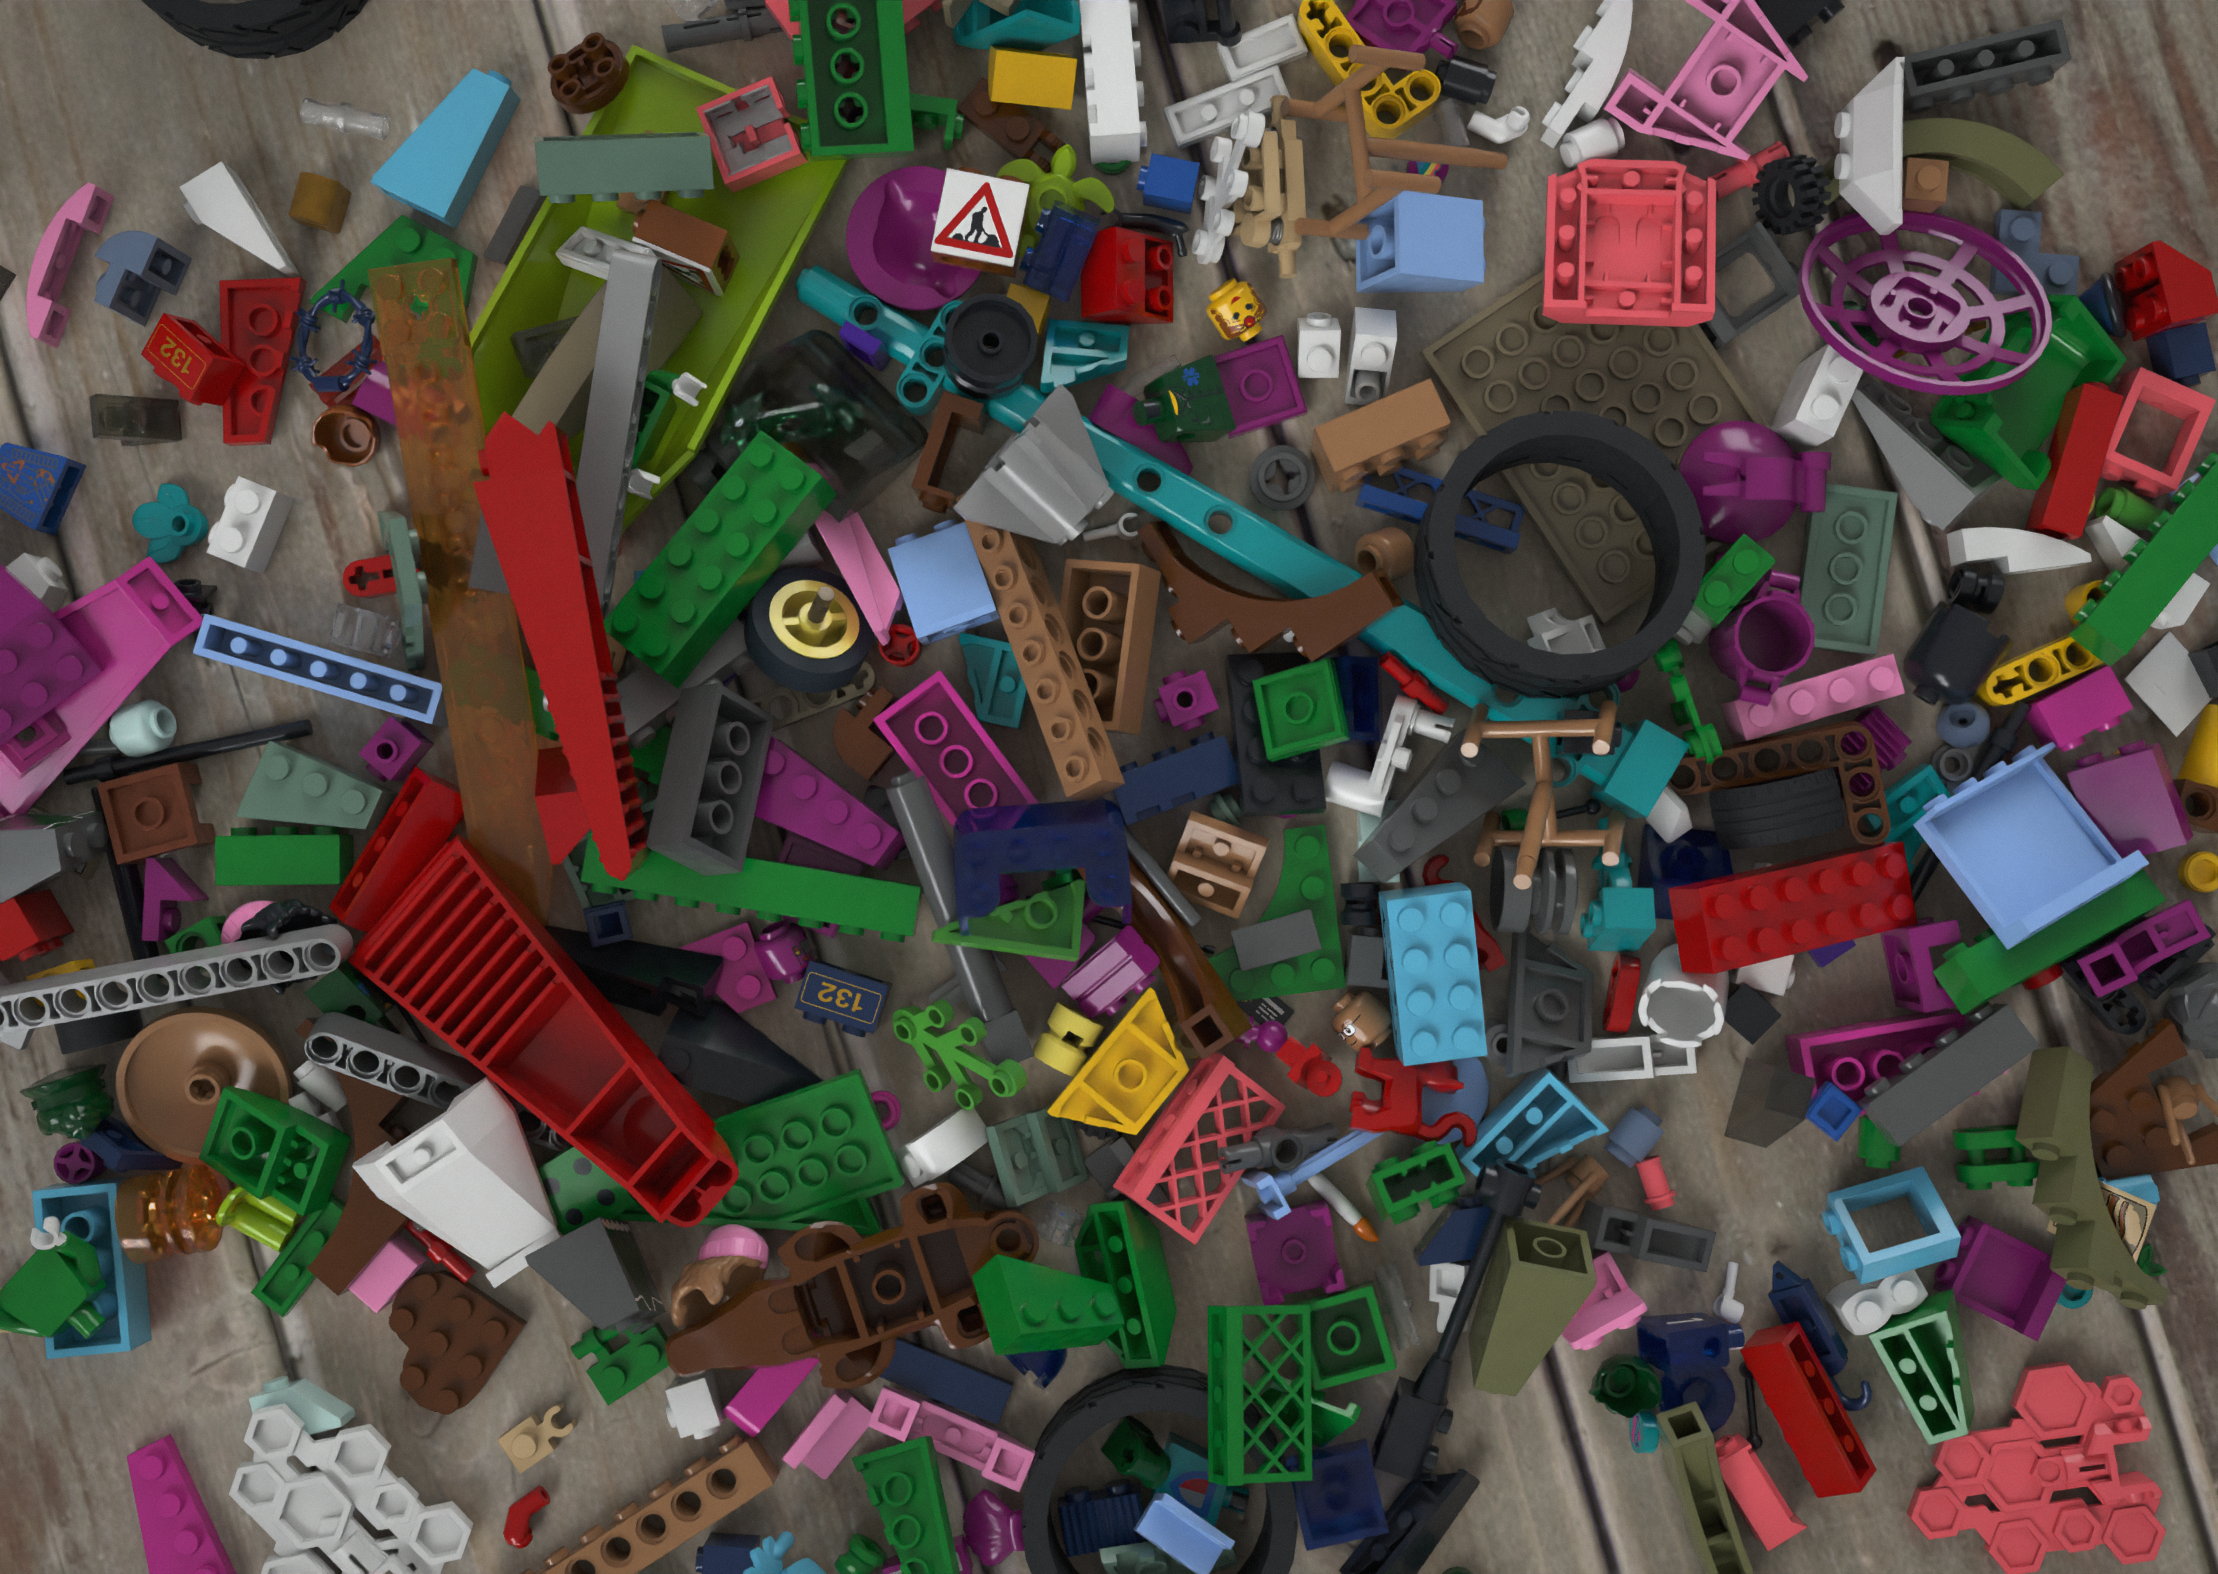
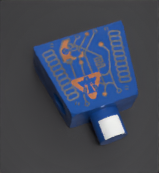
M5 442L0 448V508L29 528L55 536L87 465L60 455Z

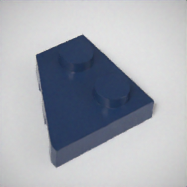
M111 1116L101 1121L92 1136L87 1139H80L79 1141L84 1148L94 1151L104 1160L103 1164L107 1168L120 1173H126L129 1170L179 1171L183 1162L168 1158L166 1155L149 1148L130 1127Z

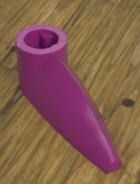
M1108 383L1088 419L1190 476L1193 466L1182 444L1162 443L1158 440L1154 424L1139 426L1133 416L1134 403L1139 400Z

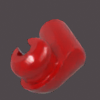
M537 1486L508 1508L503 1535L507 1544L513 1545L517 1549L527 1547L533 1539L532 1529L529 1527L530 1517L550 1503L549 1494L542 1486Z

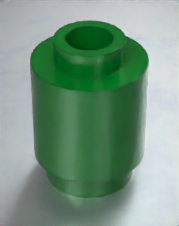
M1867 1114L1859 1117L1857 1157L1865 1158V1166L1891 1169V1161H1900L1901 1147L1889 1144Z

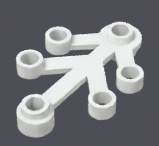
M1246 110L1243 114L1237 113L1231 126V138L1236 139L1233 151L1231 139L1216 136L1212 143L1210 160L1218 163L1217 177L1203 175L1197 192L1198 199L1206 201L1203 229L1196 231L1192 243V252L1197 254L1199 264L1217 263L1222 256L1225 236L1231 234L1235 222L1234 211L1227 209L1238 197L1242 198L1248 185V173L1240 171L1238 168L1245 147L1257 148L1261 142L1265 128L1264 114Z

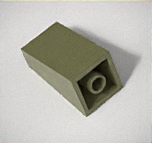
M1507 1215L1491 1257L1468 1335L1474 1389L1484 1390L1490 1394L1516 1396L1591 1294L1597 1279L1587 1231Z

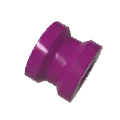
M79 1141L62 1146L54 1158V1169L57 1176L69 1184H78L96 1178L107 1167L103 1164L104 1160L94 1151L84 1148ZM83 1153H85L84 1155L87 1157L89 1161H85L84 1157L82 1156Z

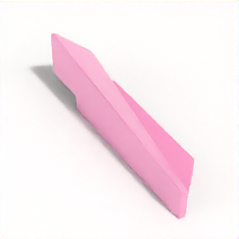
M806 463L822 475L837 493L814 523L874 634L884 646L889 643L890 635L888 631L895 612H900L904 602L903 595L850 498L844 500L838 477L832 464Z

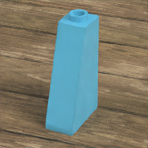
M473 68L381 166L370 182L383 194L456 229L521 100L510 87L512 82L496 71L489 70L488 74H485Z

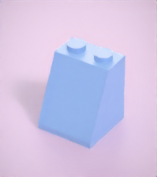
M1403 191L1357 222L1366 223L1369 226L1367 239L1356 240V292L1358 293L1462 292L1484 283L1486 260L1484 258L1483 234L1485 231V219L1483 217L1482 200Z
M956 519L947 520L933 527L934 533L920 538L918 533L902 536L895 540V547L888 549L917 639L924 646L1001 619L966 523L958 524Z

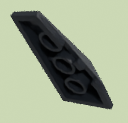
M713 999L705 1018L682 1008L678 1009L665 1034L657 1056L679 1083L749 1105H756L824 1081L798 1059L786 1053L772 1042L761 1030L756 1029L744 1020L729 1005Z

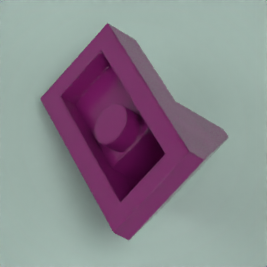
M146 858L142 941H164L178 932L181 926V912L177 908L178 901L209 900L208 896L172 858Z

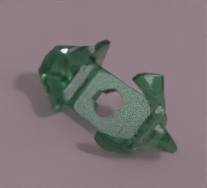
M811 383L809 389L819 398L814 403L764 412L760 410L763 397L760 393H757L733 410L727 409L724 418L725 423L720 433V441L723 446H726L734 439L736 447L741 453L760 430L779 444L817 436L824 441L837 437V429L841 426H844L848 433L854 432L853 416L864 419L866 414L861 405L848 395L845 387L834 388L825 384ZM793 417L804 420L803 425L795 431H785L777 427Z

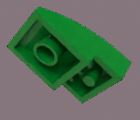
M226 1086L223 1088L199 1159L259 1200L273 1196L301 1216H305L326 1208L352 1137L293 1106L234 1086Z

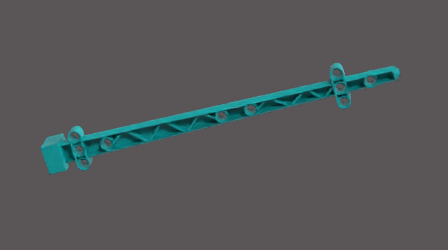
M815 265L812 269L805 268L796 281L795 289L799 291L797 298L800 302L840 326H843L846 320L882 341L888 355L907 366L897 383L896 391L902 406L912 415L923 416L930 413L946 389L952 394L984 404L988 416L1020 434L1025 428L1022 424L1033 415L1048 397V395L1040 393L1039 390L1024 382L1021 387L1009 396L995 400L976 399L960 391L948 378L944 365L933 367L927 363L928 357L932 352L943 351L947 323L955 308L961 305L963 301L957 300L945 304L931 327L928 328L820 265ZM872 309L878 312L874 323L865 326L858 323L859 315L863 311ZM915 385L927 388L926 397L919 402L907 400L909 389ZM1081 415L1106 480L1109 482L1108 486L1114 492L1290 599L1313 598L1326 595L1346 587L1364 576ZM1145 474H1154L1161 481L1160 487L1153 492H1145L1137 484L1139 478ZM1215 515L1226 516L1231 522V529L1224 534L1214 533L1208 525L1209 520ZM1403 597L1401 598L1406 605L1356 637L1383 655L1391 652L1410 670H1418L1429 680V683L1473 709L1474 705L1479 703L1485 704L1489 708L1488 718L1492 721L1557 720V713L1563 710L1599 711V709L1594 708L1590 704L1589 694L1572 698H1564L1561 695V699L1529 698L1515 693L1510 703L1500 701L1495 694L1496 685L1494 683L1491 685L1464 669L1443 647L1440 639H1437L1423 615L1422 609ZM1612 684L1602 689L1606 695V700L1615 702L1618 707L1620 691L1617 685ZM1647 719L1628 724V726L1620 722L1622 725L1621 745L1619 748L1615 747L1614 755L1607 757L1556 755V737H1549L1551 759H1559L1565 767L1562 779L1559 781L1553 780L1554 788H1561L1571 784L1579 773L1594 782L1587 793L1589 796L1613 810L1624 812L1629 819L1649 816L1690 746L1687 742ZM1522 738L1532 745V738Z

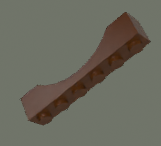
M1105 825L1093 828L1065 850L1087 885L1113 906L1142 937L1143 943L1145 945L1148 944L1160 958L1158 967L1171 993L1179 1024L1203 1060L1222 1050L1253 1028L1183 921Z

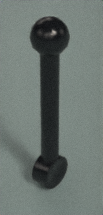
M1743 1362L1739 1366V1373L1745 1378L1750 1432L1746 1440L1751 1444V1449L1757 1450L1761 1448L1763 1440L1758 1434L1754 1376L1747 1368L1745 1362Z

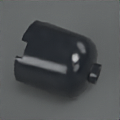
M1944 601L1938 603L1909 648L1903 662V671L1907 679L1916 686L1912 693L1920 700L1932 706H1935L1937 701L1949 705H1961L1969 702L1981 689L2014 644L2006 634H2002L1998 639L1988 632L1987 628L1991 623L1983 617L1955 603L1948 610V605Z

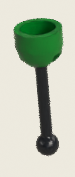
M1589 799L1585 805L1556 811L1557 819L1582 813L1596 815L1601 810V804L1596 799ZM1512 808L1502 811L1501 821L1503 830H1524L1528 811L1524 808Z

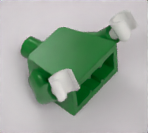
M653 370L646 376L630 480L627 491L632 494L652 500L653 497L650 495L653 483H660V477L641 470L638 465L646 463L654 457L677 409L673 395L678 396L692 406H697L699 401L695 399L696 395L702 388L707 389L706 384L689 373L685 372L682 375H678L664 370Z
M54 1216L44 1219L43 1228L49 1233H43L38 1228H32L30 1241L38 1250L0 1290V1329L34 1337L51 1338L73 1326L83 1337L89 1339L107 1322V1319L91 1305L106 1289V1283L101 1277L102 1271L96 1248L69 1231L60 1232L61 1223L59 1219Z

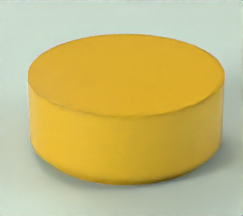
M2196 851L2185 855L2178 865V878L2181 884L2193 892L2205 893L2216 890L2218 888V856L2205 851Z

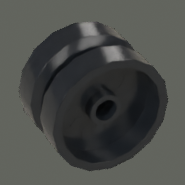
M985 293L968 298L955 308L946 326L942 361L948 378L960 391L976 399L995 400L1011 395L1024 384L1035 359L1038 333L1033 318L1020 303L1005 295ZM986 345L992 346L994 349H988Z

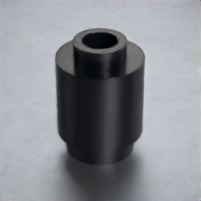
M1453 55V58L1447 61L1440 59L1435 72L1441 83L1439 95L1474 106L1477 102L1486 105L1492 93L1497 72L1488 70L1487 64L1458 55Z

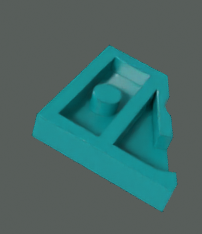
M1048 319L1040 393L1052 392L1060 383L1064 387H1069L1125 370L1130 326Z
M960 632L959 642L960 646L963 647L968 668L966 671L975 697L974 704L978 720L1021 730L1029 694L1010 643Z
M1927 763L1920 764L1884 791L1890 818V832L1882 842H1904L1909 874L1915 866L1911 864V861L1922 842L1926 843L1913 826L1926 814L1922 807L1943 793L1947 798L1952 797L1931 764ZM1868 813L1862 816L1871 832L1879 827L1881 818L1878 815Z

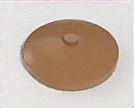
M208 1006L176 1009L150 1021L135 1035L124 1050L118 1064L115 1079L119 1108L132 1131L153 1150L173 1160L193 1165L209 1166L200 1160L199 1156L224 1087L234 1086L288 1105H290L288 1100L292 1098L290 1067L283 1051L273 1037L257 1023L243 1015L230 1010Z

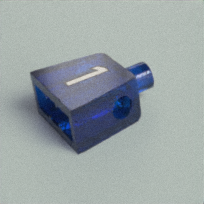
M1705 1313L1641 1316V1320L1636 1323L1639 1357L1671 1376L1727 1367L1730 1363L1729 1350L1742 1349L1745 1344L1744 1332L1738 1323L1726 1325L1724 1322Z

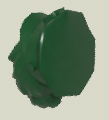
M107 1064L62 1069L20 1091L22 1095L33 1100L31 1105L33 1111L37 1110L38 1128L44 1135L61 1134L66 1135L69 1139H87L94 1134V1130L101 1121L110 1116L114 1110V1098L105 1092L106 1083L104 1079H101Z

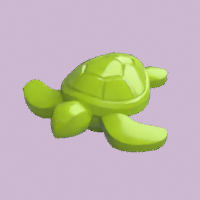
M1066 144L1056 151L1051 161L1050 173L1045 174L1034 161L1029 159H1017L1001 167L997 173V178L1001 175H1009L1022 179L1025 184H1030L1031 201L1019 258L1028 257L1032 251L1038 256L1048 255L1049 263L1059 270H1062L1067 263V256L1063 246L1076 235L1082 225L1085 214L1084 201L1094 203L1106 214H1111L1115 208L1113 194L1100 179L1087 177L1076 182L1072 179L1077 166V157L1070 144Z

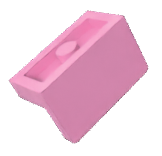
M835 1388L787 1448L782 1460L793 1469H796L802 1462L820 1478L827 1479L866 1431L873 1410L847 1389Z

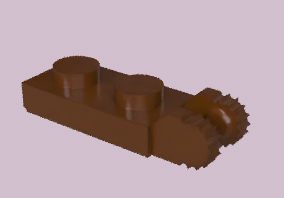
M983 77L957 109L958 114H964L963 118L1015 159L1032 160L1045 174L1051 172V164L1032 150L1041 142L1055 154L1059 148L1066 145L1056 135L1048 131L1045 125L1018 104L991 101L988 81Z

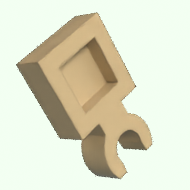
M563 1401L555 1403L545 1413L542 1422L534 1412L497 1439L520 1474L557 1448L558 1444L553 1439V1436H566L577 1425L575 1419L566 1425L557 1423L555 1414L565 1406Z

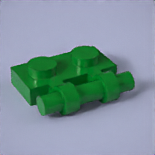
M659 1323L635 1335L631 1331L626 1332L625 1334L630 1341L615 1351L612 1350L608 1341L619 1335L618 1331L601 1330L595 1326L584 1332L582 1339L571 1346L572 1353L578 1360L590 1353L595 1354L599 1362L589 1367L586 1372L608 1406L669 1366L665 1354V1343L668 1337Z

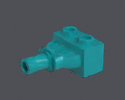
M1609 817L1599 820L1597 823L1598 830L1607 829ZM1622 839L1617 865L1610 867L1603 864L1601 858L1604 846H1599V854L1591 862L1592 869L1598 870L1597 896L1593 901H1590L1589 907L1580 917V934L1582 938H1587V951L1637 952L1656 929L1653 888H1633L1629 870L1633 864V858L1624 853V839Z

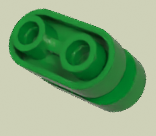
M2018 1124L1952 1130L1954 1148L1967 1150L1968 1161L1955 1163L1956 1179L1959 1182L1966 1183V1189L1969 1190L1992 1189V1182L2007 1181V1186L2012 1187L2034 1185L2033 1179H2036L2038 1176L2040 1159L2027 1157L2026 1147L2015 1140ZM2008 1147L2009 1157L1985 1158V1149Z

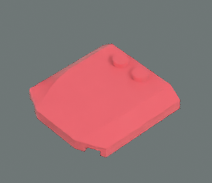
M1589 159L1577 164V169L1559 177H1556L1557 173L1548 176L1546 185L1542 315L1560 323L1689 327L1712 320L1715 313L1716 180L1708 177L1707 181L1686 172L1687 166L1676 161Z

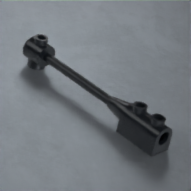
M1497 1159L1495 1165L1484 1162L1479 1171L1475 1184V1194L1482 1196V1202L1490 1207L1491 1211L1436 1352L1431 1355L1416 1382L1399 1376L1372 1446L1373 1466L1376 1469L1413 1480L1419 1478L1422 1469L1433 1471L1436 1465L1439 1447L1432 1445L1437 1432L1446 1435L1453 1420V1410L1446 1408L1448 1405L1447 1393L1453 1363L1452 1356L1507 1215L1519 1217L1522 1215L1524 1207L1534 1210L1540 1199L1542 1187L1534 1183L1536 1174L1521 1164L1506 1159Z

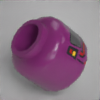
M782 920L781 922H774L759 931L758 935L760 938L754 945V951L766 976L771 980L784 979L786 984L803 979L809 961L815 959V953L804 929L798 924H789L788 920Z

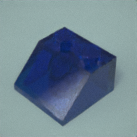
M1644 824L1637 888H1653L1655 918L1673 920L1669 888L1733 874L1730 852L1720 848L1716 831L1690 829L1673 842L1667 843L1650 824Z

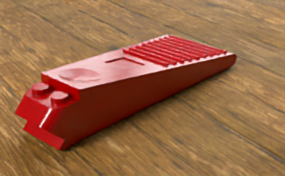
M503 411L484 438L485 449L478 450L481 472L484 477L489 476L490 480L473 482L472 484L541 682L540 689L544 690L548 702L547 710L552 714L556 725L554 730L559 734L563 746L562 753L567 757L570 766L569 774L574 778L577 786V797L581 798L585 810L584 818L589 821L593 833L592 840L596 842L599 850V861L603 863L606 872L610 876L624 881L640 869L642 863L649 856V848L646 847L647 834L645 826L647 821L643 819L641 809L643 801L639 798L637 785L639 781L635 778L634 758L631 757L628 744L630 743V737L627 736L624 725L626 717L622 715L620 705L622 696L618 694L616 680L618 676L613 670L567 434L551 421H548L538 435Z
M457 834L451 842L447 841L355 946L356 951L349 957L348 961L356 969L624 1187L661 1224L666 1219L680 1227L697 1225L737 1181L739 1175L737 1164L728 1144L714 1129L717 1126L473 845L463 836Z

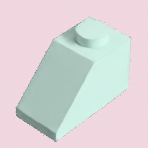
M288 1376L271 1379L262 1383L263 1389L249 1398L252 1414L259 1408L286 1403L305 1423L303 1429L309 1435L342 1427L356 1416L353 1407L305 1378L289 1382Z

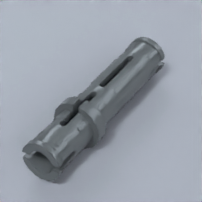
M746 7L738 8L737 13L661 26L667 53L731 40L744 39V42L753 41L752 37L783 32V29L767 8L746 11Z

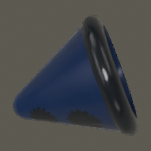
M2104 272L2078 298L2108 336L2124 339L2127 335V329L2115 283L2111 274Z

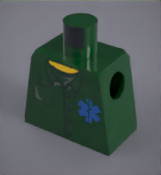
M1213 354L1159 376L1144 387L1143 393L1146 400L1137 401L1133 406V416L1139 426L1154 424L1158 440L1162 443L1214 442L1237 429Z
M349 957L333 972L328 973L304 993L323 1013H342L396 1034L401 1033L385 1015L395 1005L392 998L348 961Z

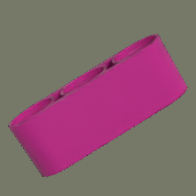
M812 1330V1333L815 1337H820L816 1332ZM808 1358L785 1366L756 1369L721 1412L753 1439L816 1366L819 1359Z

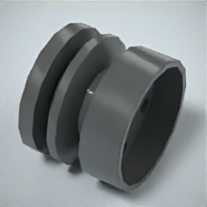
M1520 846L1497 847L1494 852L1490 877V916L1493 930L1524 933L1530 915H1533L1537 933L1547 934L1551 926L1554 934L1568 935L1572 927L1578 900V878L1572 849L1557 848L1553 856L1551 848H1541L1531 886L1528 889L1522 890L1518 889L1513 883Z

